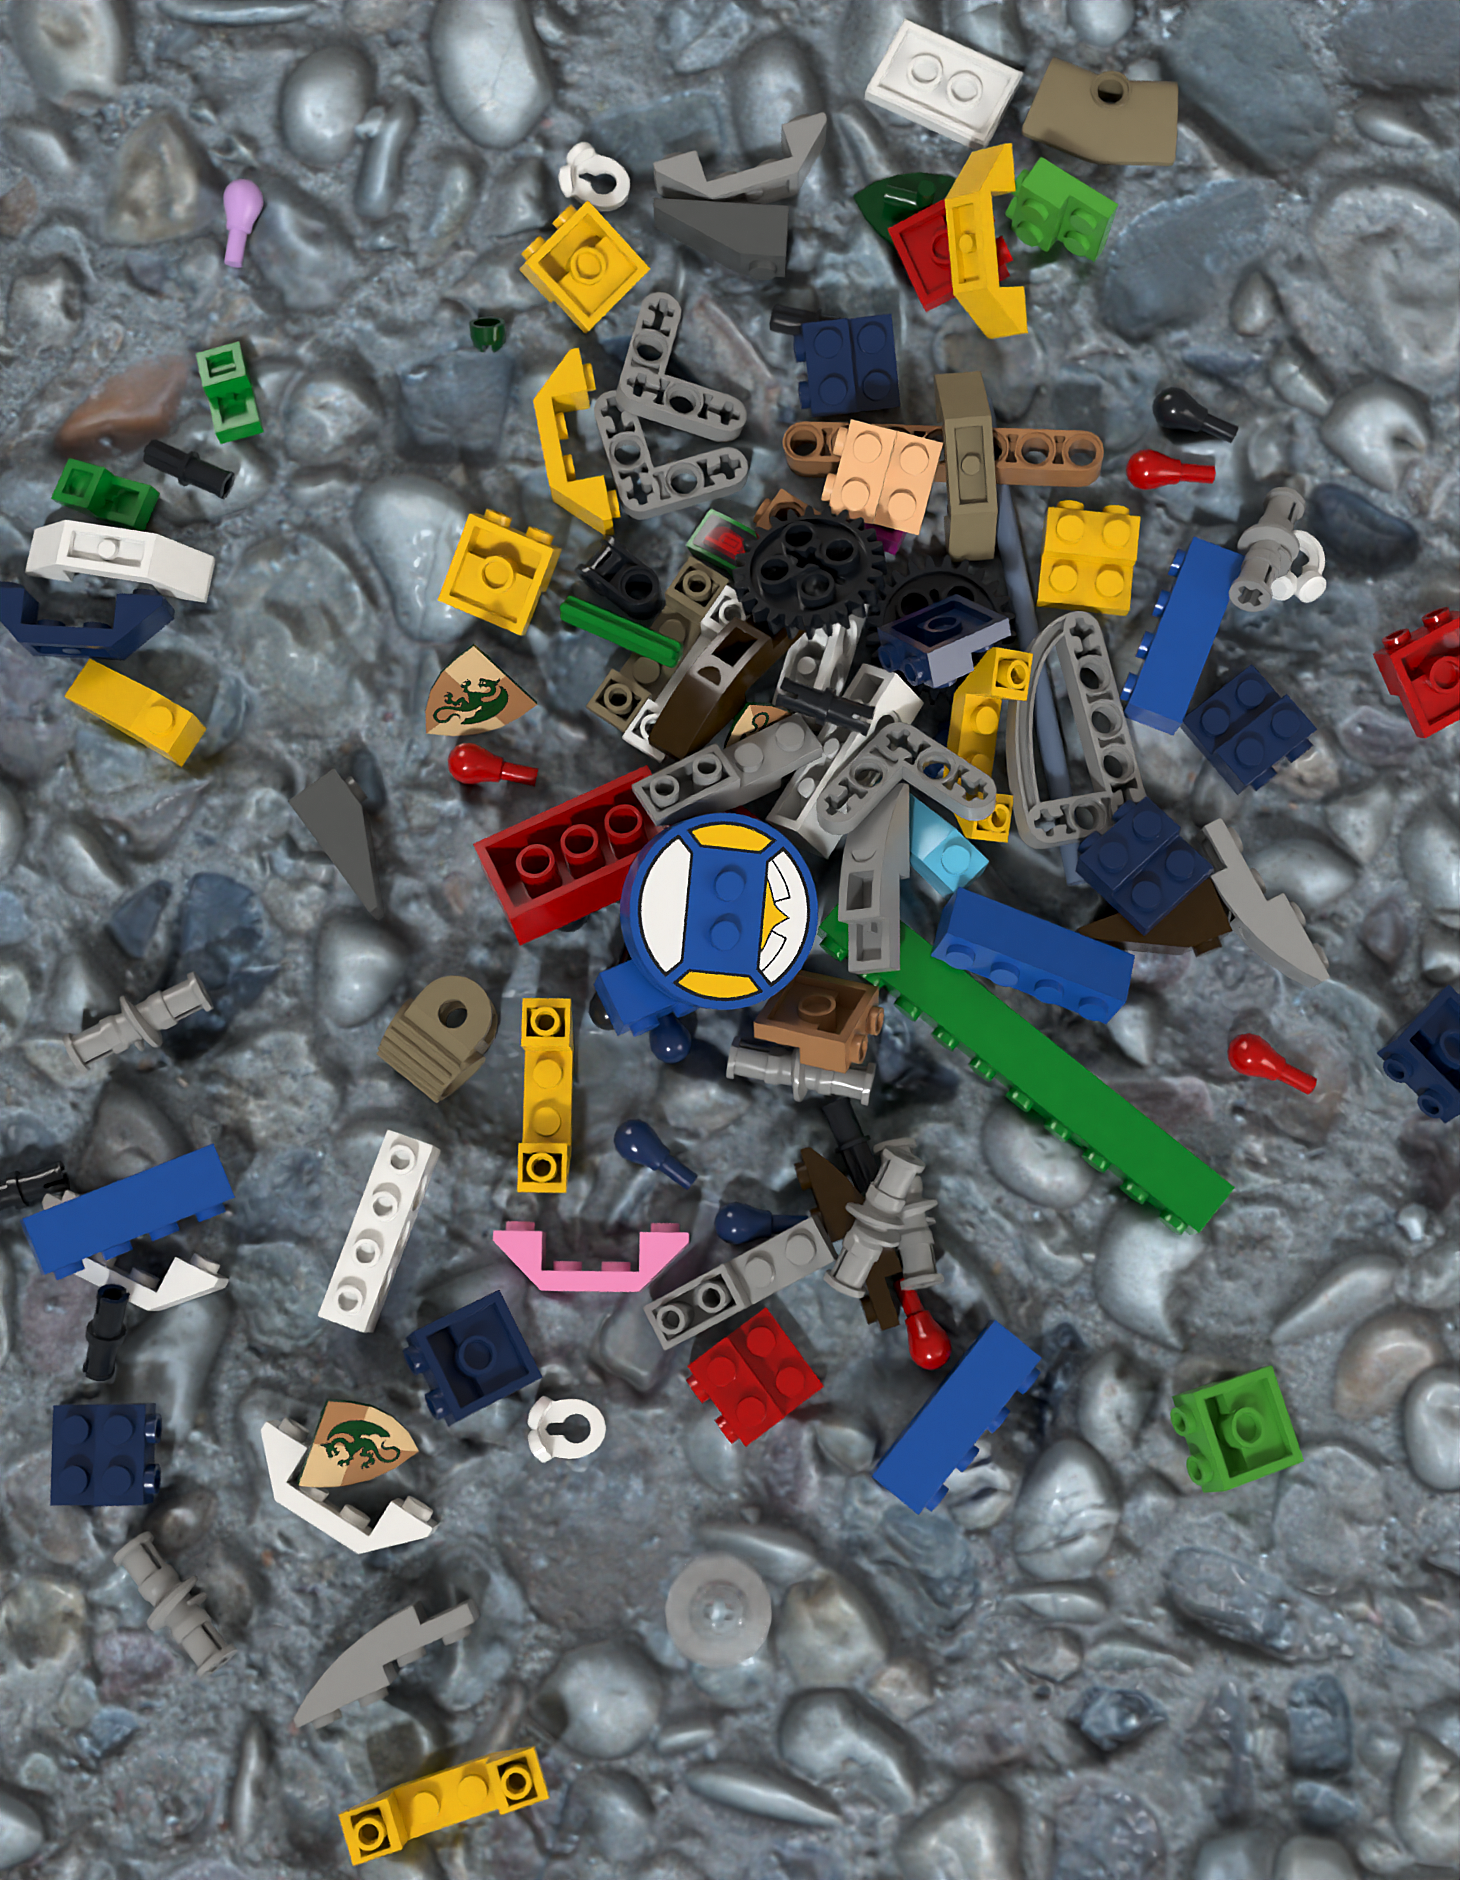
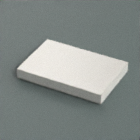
M904 19L865 91V99L978 151L988 146L1022 82L1023 73Z

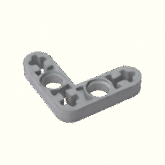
M655 292L649 294L641 304L617 386L616 398L618 404L631 414L717 442L727 443L734 441L739 437L747 419L744 405L733 396L665 374L681 317V308L678 301L667 293ZM656 310L664 313V319L659 332L651 329ZM642 345H651L659 351L661 358L656 361H646L640 357L637 348ZM634 385L643 387L641 397L633 394ZM658 391L664 392L660 404L655 403ZM677 396L684 397L692 403L693 410L689 413H679L671 407L669 400ZM703 405L708 407L704 419L699 417ZM721 413L729 415L728 425L720 423Z
M616 390L608 391L596 400L594 414L598 432L624 512L631 518L638 520L649 519L734 494L745 486L748 478L747 460L740 451L730 447L720 448L654 468L638 416L625 411L618 404ZM612 406H617L618 411L622 412L621 419L624 432H620L617 435L611 416H608V408ZM624 445H632L639 449L641 455L636 463L623 465L615 459L616 451ZM729 463L731 469H736L734 472L735 478L727 480L724 473L718 474L721 472V464ZM707 467V474L710 476L711 485L709 487H704L702 468ZM684 473L692 475L697 481L696 488L688 494L677 493L671 486L675 476ZM639 476L643 492L649 494L647 495L646 504L639 505L636 499H632L634 497V489L631 478Z
M896 722L884 727L821 792L817 798L816 810L818 823L825 832L832 835L850 833L903 778L961 818L968 821H979L986 819L993 813L996 806L997 787L994 780L923 732L907 723ZM903 742L907 743V750L901 747L895 751L891 750V743L896 746H900ZM912 757H914V758L916 759V760H915V763H914L913 765H912ZM934 763L943 764L950 770L949 774L942 779H931L923 771L928 765ZM872 770L878 772L882 779L874 786H863L856 781V777L863 771ZM959 778H961V786L957 784ZM848 791H849V793L852 795L849 799H848ZM979 791L983 793V800L977 797L971 801L966 800V792L970 795H975ZM846 803L847 814L838 811L833 816L830 815V807L840 809Z

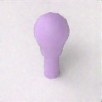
M246 179L233 180L226 187L223 194L227 218L226 228L229 231L224 263L236 268L242 267L247 235L251 234L253 225L263 207V194L258 185Z

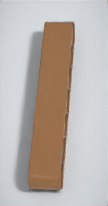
M804 421L790 426L783 437V448L791 471L798 476L811 478H827L828 473L837 475L841 456L833 454L840 426L849 428L850 423ZM873 424L943 443L942 426ZM992 428L994 451L1000 455L994 461L996 484L1084 487L1094 483L1100 476L1104 454L1103 443L1092 432L1083 430ZM809 443L816 446L813 453L806 456L794 453L795 449L801 444ZM1038 451L1043 453L1046 459L1039 464H1032L1024 460L1023 457L1029 452ZM1076 453H1086L1092 457L1093 461L1088 465L1080 466L1073 463L1070 458ZM945 460L939 461L934 482H946Z

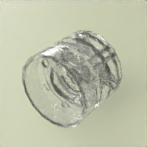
M727 1549L703 1551L687 1560L674 1576L665 1606L667 1630L676 1648L692 1662L710 1668L735 1666L753 1656L765 1641L772 1620L769 1585L760 1568L745 1555ZM715 1598L725 1599V1608L733 1610V1614H725L723 1622L720 1623L713 1622L712 1613L704 1611V1607L713 1606Z

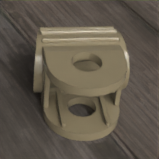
M456 975L438 978L428 984L415 1000L409 998L401 1006L386 1029L378 1047L379 1051L376 1054L434 1102L438 1103L459 1089L484 1064L486 1057L483 1054L493 1043L498 1030L497 1011L486 992L473 980ZM459 1009L467 1010V1018L461 1026L457 1028L447 1027L448 1016L453 1011Z

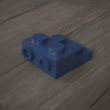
M892 314L850 319L843 318L802 323L799 325L800 334L793 335L795 362L804 363L805 381L798 382L800 408L801 410L809 409V418L901 407Z
M955 594L877 628L881 644L878 648V656L883 668L887 672L892 673L900 670L913 686L924 683L933 689L945 688L953 685L957 678L974 671L971 653L987 651L994 646L995 642L1011 636L1009 619Z
M1253 664L1185 716L1180 725L1183 732L1237 795L1249 786L1255 792L1262 788L1278 774L1273 767L1285 757L1290 763L1301 757L1313 746L1309 738L1317 730L1287 694L1281 698Z
M1147 796L1137 805L1131 799L1126 801L1111 818L1115 825L1104 835L1096 830L1085 838L1077 849L1081 856L1078 857L1075 870L1143 936L1209 877L1214 868L1179 835L1181 827Z
M1448 984L1438 991L1416 1016L1405 1023L1377 1052L1384 1060L1383 1069L1387 1076L1396 1082H1405L1419 1096L1417 1103L1421 1111L1431 1118H1440L1444 1123L1460 1115V995Z
M500 1290L413 1331L405 1338L409 1347L403 1349L405 1361L415 1376L423 1374L431 1390L425 1393L428 1409L437 1421L444 1418L448 1427L543 1378Z
M156 1403L53 1405L50 1506H143L153 1503L154 1494H158L161 1486V1468L159 1464H154L155 1444H158L162 1437V1417L159 1413L156 1414Z

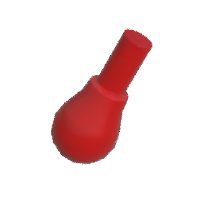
M1151 449L1139 450L1131 455L1126 464V476L1129 482L1135 488L1141 490L1156 489L1166 485H1177L1180 481L1212 484L1216 473L1214 465L1182 463L1180 459L1171 458Z
M462 743L456 746L448 756L449 772L455 780L464 784L505 780L534 787L536 785L539 768L506 762L503 757L495 755L475 743Z
M1252 1033L1238 1035L1231 1041L1228 1047L1227 1057L1229 1063L1240 1074L1266 1078L1272 1081L1278 1079L1307 1095L1316 1086L1317 1078L1286 1063V1058L1278 1054L1259 1035Z
M902 1278L894 1282L893 1286L907 1317L905 1324L908 1333L910 1356L916 1365L924 1369H939L950 1359L952 1352L951 1340L945 1330L933 1319L929 1310H924L917 1291L901 1290L900 1282L904 1280Z

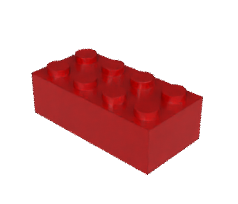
M648 765L473 843L484 874L520 946L621 900L625 878L636 856L654 836L671 826H655L632 790V784L652 775Z

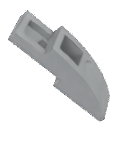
M795 713L723 750L714 743L632 784V790L655 826L672 825L685 819L730 810L780 788L781 777L821 758L823 746L801 715Z
M906 783L897 784L867 817L847 835L840 875L838 921L848 924V972L868 974L900 970V879L910 878L909 784Z
M1222 818L1205 825L1195 837L1208 861L1214 867L1215 874L1209 878L1212 881L1232 930L1265 962L1308 988H1312L1330 978L1326 970L1329 968L1328 959L1322 948L1317 943L1312 944L1303 928L1306 926V921L1299 906L1293 901L1289 902L1284 893L1267 901L1263 895L1266 893L1264 881L1256 869H1249L1241 854L1243 852V844L1237 832L1232 827L1227 828Z
M814 1215L642 1308L664 1351L836 1261L838 1254L818 1216Z
M472 1597L429 1618L421 1601L418 1600L372 1628L343 1652L319 1678L293 1718L296 1728L312 1722L314 1729L321 1728L341 1718L343 1715L340 1708L358 1700L360 1707L363 1708L389 1695L386 1686L390 1685L398 1677L392 1664L393 1660L396 1659L398 1666L402 1667L425 1656L427 1653L424 1646L442 1638L446 1646L473 1633L470 1624L474 1623L481 1616L474 1598Z

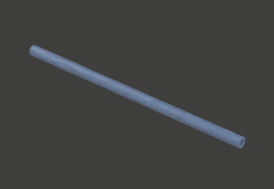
M987 398L991 412L992 428H998L992 399ZM994 451L995 461L1000 457L999 453H997L996 451ZM996 484L998 507L996 537L1007 592L1010 598L1011 611L1015 614L1014 626L1019 651L1025 652L1027 646L1039 633V627L1010 485ZM1045 661L1037 683L1033 720L1049 799L1051 801L1073 797ZM1075 808L1074 819L1076 823L1079 825ZM1059 818L1054 821L1055 826L1060 825ZM1082 842L1059 846L1067 886L1087 883L1075 872L1078 857L1081 856L1077 849Z

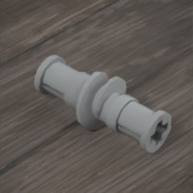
M1277 487L1269 491L1263 503L1264 515L1259 519L1257 525H1253L1245 530L1239 538L1237 552L1244 555L1245 558L1241 565L1242 572L1240 577L1232 582L1229 597L1233 604L1242 610L1258 612L1267 608L1273 596L1271 589L1273 581L1276 578L1287 575L1293 560L1299 554L1300 543L1294 534V524L1302 517L1306 503L1294 489Z
M193 971L187 974V980L163 992L160 990L148 996L145 1001L134 1005L123 995L119 997L121 1013L110 1015L100 1020L99 1024L75 1036L71 1033L62 1036L66 1051L75 1067L83 1074L90 1070L91 1064L113 1053L118 1054L128 1049L133 1043L140 1051L145 1050L144 1040L152 1047H159L163 1043L161 1029H168L178 1024L179 1020L203 1008L206 1012L213 1009L212 1000L200 977Z
M734 1036L727 1063L726 1078L734 1079L736 1075L764 1080V1083L790 1085L793 1089L794 1100L798 1102L804 1099L810 1089L815 1090L818 1094L828 1096L836 1094L861 1099V1105L868 1106L876 1063L869 1062L868 1067L851 1064L846 1074L828 1071L819 1067L801 1064L800 1048L794 1047L791 1052L783 1047L771 1046L770 1048L742 1042V1037Z
M898 1138L874 1145L873 1150L875 1155H880L882 1165L885 1159L882 1151L886 1145L895 1146L914 1155L913 1149L917 1147L915 1138ZM916 1173L905 1196L906 1202L902 1210L896 1215L905 1224L904 1228L896 1229L901 1236L900 1243L895 1247L896 1251H899L904 1280L900 1282L901 1290L922 1289L945 1282L943 1274H938L932 1247L934 1244L933 1234L928 1227L935 1224L936 1220L934 1217H926V1211L937 1206L938 1200L922 1197L923 1185L918 1173Z
M886 1145L884 1147L882 1155L885 1156V1159L875 1180L870 1182L863 1205L847 1203L845 1209L856 1220L851 1230L844 1237L842 1242L843 1248L833 1269L826 1270L823 1276V1280L832 1288L854 1298H862L864 1296L866 1287L863 1284L873 1263L878 1261L882 1252V1246L892 1248L900 1243L901 1236L896 1229L904 1228L905 1224L896 1215L902 1210L906 1202L905 1196L916 1173H922L925 1168V1163L921 1159L895 1146Z
M150 1531L144 1532L124 1545L114 1555L112 1560L117 1567L122 1565L125 1567L139 1586L138 1591L155 1608L147 1621L149 1629L155 1631L168 1626L171 1630V1636L179 1646L182 1645L198 1666L199 1669L196 1672L201 1680L205 1679L226 1664L236 1654L238 1649L233 1643L227 1645L212 1625L210 1616L203 1608L199 1607L208 1598L206 1593L203 1592L193 1597L189 1594L198 1581L196 1575L180 1582L178 1573L171 1564L165 1562L152 1544L154 1540L153 1535Z

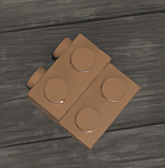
M800 970L783 989L768 999L754 1021V1038L775 1042L780 1045L800 1048L801 1064L846 1074L852 1063L862 1064L868 1048V1034L877 1036L881 1031L884 1021V1008L879 1007V987Z

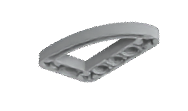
M1074 611L1055 619L1040 631L1027 646L1025 652L1033 653L1027 701H1008L1006 761L1010 795L1013 796V812L1018 833L1021 839L1034 849H1045L1083 842L1086 837L1096 830L1104 835L1115 825L1111 818L1118 810V806L1123 805L1130 799L1137 805L1146 796L1100 625L1091 614L1085 611ZM1074 628L1075 632L1083 633L1085 639L1081 641L1077 636L1072 637L1070 630ZM1055 645L1094 793L1040 802L1033 757V708L1041 669L1049 652ZM1079 653H1081V656H1084V657H1082V658H1080V659L1078 660V659L1076 658V655H1078ZM1082 667L1089 668L1096 673L1099 683L1097 689H1090L1082 683L1080 679ZM1093 711H1099L1108 717L1110 721L1109 733H1101L1093 726L1091 719ZM1106 755H1111L1120 761L1122 766L1120 778H1114L1106 772L1103 764ZM1122 785L1126 786V790L1121 792V789L1115 793L1112 792L1113 789ZM1076 807L1086 808L1093 817L1091 830H1085L1076 823L1074 819ZM1037 819L1043 823L1060 819V825L1053 827L1047 832L1044 829H1036L1034 821Z

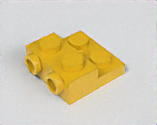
M588 200L578 210L570 204L552 222L557 231L547 241L539 235L521 253L527 261L519 269L550 304L555 301L585 334L650 270L648 265Z
M1073 500L1060 501L1056 504V507H1048L1043 521L1035 606L1127 616L1130 611L1133 567L1137 561L1141 516L1130 515L1129 508L1120 505L1105 506L1102 508V512L1084 511V505Z
M487 508L484 515L469 513L438 601L520 636L526 635L542 592L547 591L562 548L552 545L554 535L528 526L526 533L510 527L512 518L498 511Z

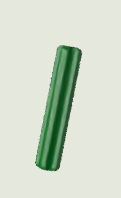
M571 595L560 605L559 610L561 611L560 618L562 621L666 667H676L683 658L684 646L681 642L581 598Z

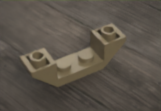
M981 371L934 375L937 423H942L949 514V516H944L946 555H950L951 562H962L965 559L969 561L994 559L998 507L992 418Z
M690 556L666 590V606L650 627V629L683 644L684 654L682 660L678 662L676 667L669 668L633 652L620 672L613 668L586 705V709L625 733L648 698L655 702L700 637L701 621L725 586L729 585L730 580Z

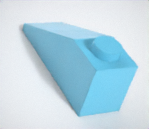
M882 777L879 780H877L874 783V785L878 784L881 781ZM909 793L910 865L948 902L958 887L967 889L984 873L989 860L955 827Z

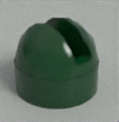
M481 317L469 322L472 343L480 352L485 353L487 345H491L493 353L503 347L506 342V324L504 319L499 317Z

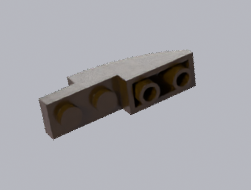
M753 615L746 621L735 616L704 649L682 678L659 715L648 737L649 744L676 762L700 751L743 709L747 703L745 691L805 633V630H799L797 635L790 640L788 639L785 627L775 635H771L768 622L757 627L755 626Z
M810 1147L800 1149L801 1161L793 1165L802 1191L808 1189L812 1191L817 1207L809 1209L810 1216H818L832 1244L842 1241L856 1220L845 1209L847 1203L863 1205L865 1198L848 1178L827 1159ZM882 1246L878 1261L873 1263L863 1284L866 1287V1294L859 1298L867 1324L876 1322L879 1331L900 1325L884 1278L903 1271L894 1247Z

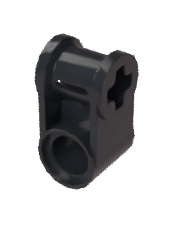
M604 535L600 540L602 546L586 564H579L575 568V572L593 591L606 597L630 617L636 620L653 618L659 613L663 602L657 575L652 569L634 557L619 541L609 535ZM638 587H647L652 590L649 596L641 600L633 599L629 596Z

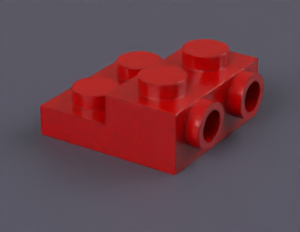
M944 198L888 228V232L925 312L955 298L952 286ZM1002 235L995 238L999 282L1010 277L1006 264L1013 261Z
M1449 607L1438 608L1424 615L1421 618L1424 626L1411 633L1408 628L1385 636L1381 640L1384 648L1373 653L1390 695L1399 696L1414 733L1419 738H1427L1460 720V611H1450Z
M766 1307L687 1366L692 1375L686 1379V1382L702 1404L708 1399L713 1401L722 1414L715 1419L718 1427L731 1444L740 1439L745 1447L824 1387Z

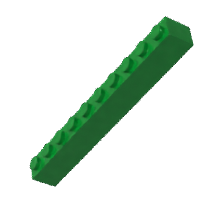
M837 904L818 927L817 935L823 939L819 944L820 947L835 960L842 962L844 958L848 959V924L838 921ZM900 920V970L856 974L858 978L865 984L877 986L879 990L884 988L897 999L893 1005L910 1020L916 1022L920 1017L934 1029L930 1035L944 1048L953 1052L957 1047L971 1059L968 1066L980 1077L988 1082L995 1078L1009 1090L1005 1095L1017 1107L1025 1112H1029L1033 1108L1047 1120L1043 1126L1053 1136L1064 1143L1071 1139L1085 1150L1081 1157L1089 1165L1103 1174L1110 1170L1123 1182L1119 1187L1130 1198L1142 1205L1147 1200L1161 1212L1158 1219L1174 1233L1180 1236L1184 1231L1189 1235L1200 1233L1235 1187L968 973L951 967L945 961L932 957L933 945Z

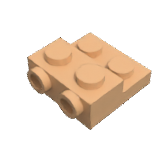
M851 419L849 428L841 426L839 428L833 454L841 456L837 475L828 473L821 500L829 502L832 514L839 515L846 509L849 511L850 519L855 520L862 517L864 522L869 524H877L919 535L944 444Z

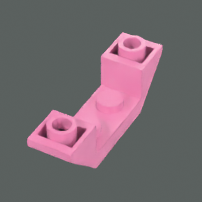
M507 1221L505 1231L493 1230V1241L541 1291L642 1292L690 1245V1234L680 1233V1224L651 1223V1232H640L639 1272H631V1262H602L601 1271H582V1262L553 1261V1271H545L546 1233L535 1231V1222Z

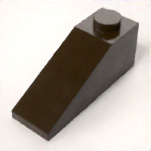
M1209 878L1204 880L1145 936L1120 913L1077 928L1075 932L1120 950L1182 955L1193 950L1195 957H1200L1222 948L1220 940L1232 932V928Z

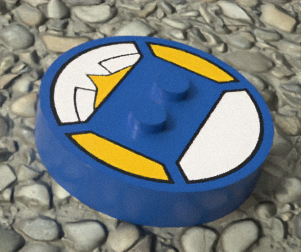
M713 813L677 822L662 830L643 847L633 861L625 878L620 900V921L624 942L634 964L656 989L669 998L689 1006L704 1009L730 1010L752 1006L770 998L783 989L796 976L808 958L813 946L818 924V901L815 884L808 866L798 850L785 836L770 825L749 816L735 813Z

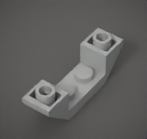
M825 112L812 116L802 114L794 117L788 123L782 124L781 149L785 159H768L761 162L755 168L738 173L735 171L724 172L708 182L706 181L696 150L688 153H671L661 161L653 163L657 193L668 199L767 204L797 195L826 143L827 118Z

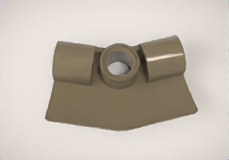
M1054 56L1032 102L1021 134L1093 164L1172 166L1175 161L1177 142L1178 84L1176 81L1128 80L1125 75L1112 70L1097 74ZM1101 99H1110L1115 103H1105Z

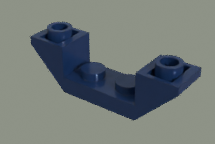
M0 581V621L33 656L124 661L174 620L175 610L165 597L161 596V593L141 588L133 590V594L117 593L113 629L110 625L100 622H85L83 627H67L65 623L57 620L41 619L37 621L39 602L21 584Z

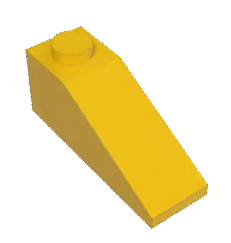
M90 658L64 696L69 701L181 767L207 729L193 713L156 691Z

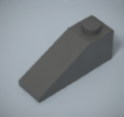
M654 198L655 228L740 275H750L757 280L785 277L789 206Z
M333 768L288 802L370 914L378 921L385 916L370 817L360 804L368 797L351 775L343 780Z

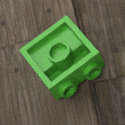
M1040 157L1031 171L1023 169L1015 180L1016 191L1010 193L1015 197L1005 213V216L1012 220L1010 230L1015 232L1017 237L1028 246H1037L1048 253L1058 239L1063 242L1064 246L1071 253L1077 256H1085L1095 262L1105 247L1119 204Z
M1272 1365L1259 1367L1237 1376L1211 1382L1172 1396L1175 1408L1170 1413L1171 1423L1175 1431L1180 1436L1186 1438L1191 1456L1186 1461L1187 1471L1192 1481L1197 1485H1201L1203 1493L1227 1491L1304 1462Z

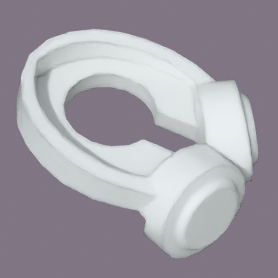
M587 142L576 144L569 151L566 159L567 165L562 166L559 173L560 187L567 198L574 197L581 204L588 200L597 211H612L623 206L628 200L630 193V179L625 169L615 160L597 155L595 149ZM587 172L594 176L602 173L610 174L617 181V185L609 194H598L592 189L591 183L579 178V175Z
M1294 530V534L1300 543V550L1308 556L1309 562L1302 566L1301 575L1298 578L1291 572V567L1287 575L1276 578L1271 585L1272 598L1284 601L1295 595L1302 602L1308 603L1320 597L1326 588L1327 583L1322 576L1325 566V555L1322 546L1314 536L1305 531Z
M543 1396L534 1403L529 1412L528 1426L532 1429L528 1434L529 1447L534 1456L543 1463L554 1457L573 1459L586 1456L595 1451L604 1439L606 1431L604 1417L594 1405L579 1399L553 1401ZM572 1414L585 1416L591 1426L590 1435L581 1443H572L564 1435H550L546 1430L549 1423H563Z

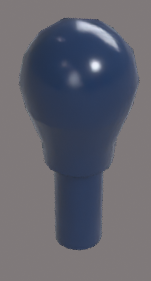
M672 1012L658 1018L660 1025L649 1031V1043L652 1053L658 1060L674 1064L685 1059L690 1052L692 1042L691 1034Z
M630 1119L617 1127L613 1141L615 1150L622 1158L647 1166L654 1171L659 1169L686 1190L691 1187L698 1175L670 1155V1150L662 1143L648 1123L640 1119Z
M741 1202L726 1204L718 1210L714 1226L718 1237L724 1242L740 1245L760 1238H770L771 1234H780L808 1219V1215H772L771 1211L761 1210Z

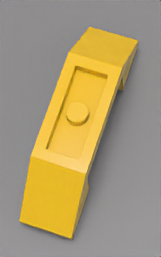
M1005 143L972 152L945 198L953 295L988 339L1028 333L1024 286L999 287L992 197L1016 191L1012 143Z
M573 348L567 352L533 399L549 487L555 504L603 535H615L612 519L621 517L616 490H606L604 475L576 480L572 454H562L560 440L569 439L564 413L589 409L588 392L596 390L591 363L582 364L579 348Z
M992 647L974 667V671L970 672L954 692L947 749L987 774L990 778L992 777L1002 700L1027 701L1033 653ZM945 765L943 778L946 777L950 772V770ZM959 778L957 784H959L960 786L961 778ZM980 791L975 795H970L966 792V800L968 801L975 797L983 800V793ZM996 793L995 809L990 816L983 820L968 821L955 814L965 838L1008 843L1014 796Z
M522 998L521 1046L525 1050L523 1140L522 1143H518L517 1192L567 1193L572 1151L574 1043L572 1002L569 998Z
M535 1746L489 1753L402 1783L339 1813L338 1816L352 1864L355 1866L402 1850L407 1841L412 1838L499 1809L500 1815L549 1799L550 1794Z

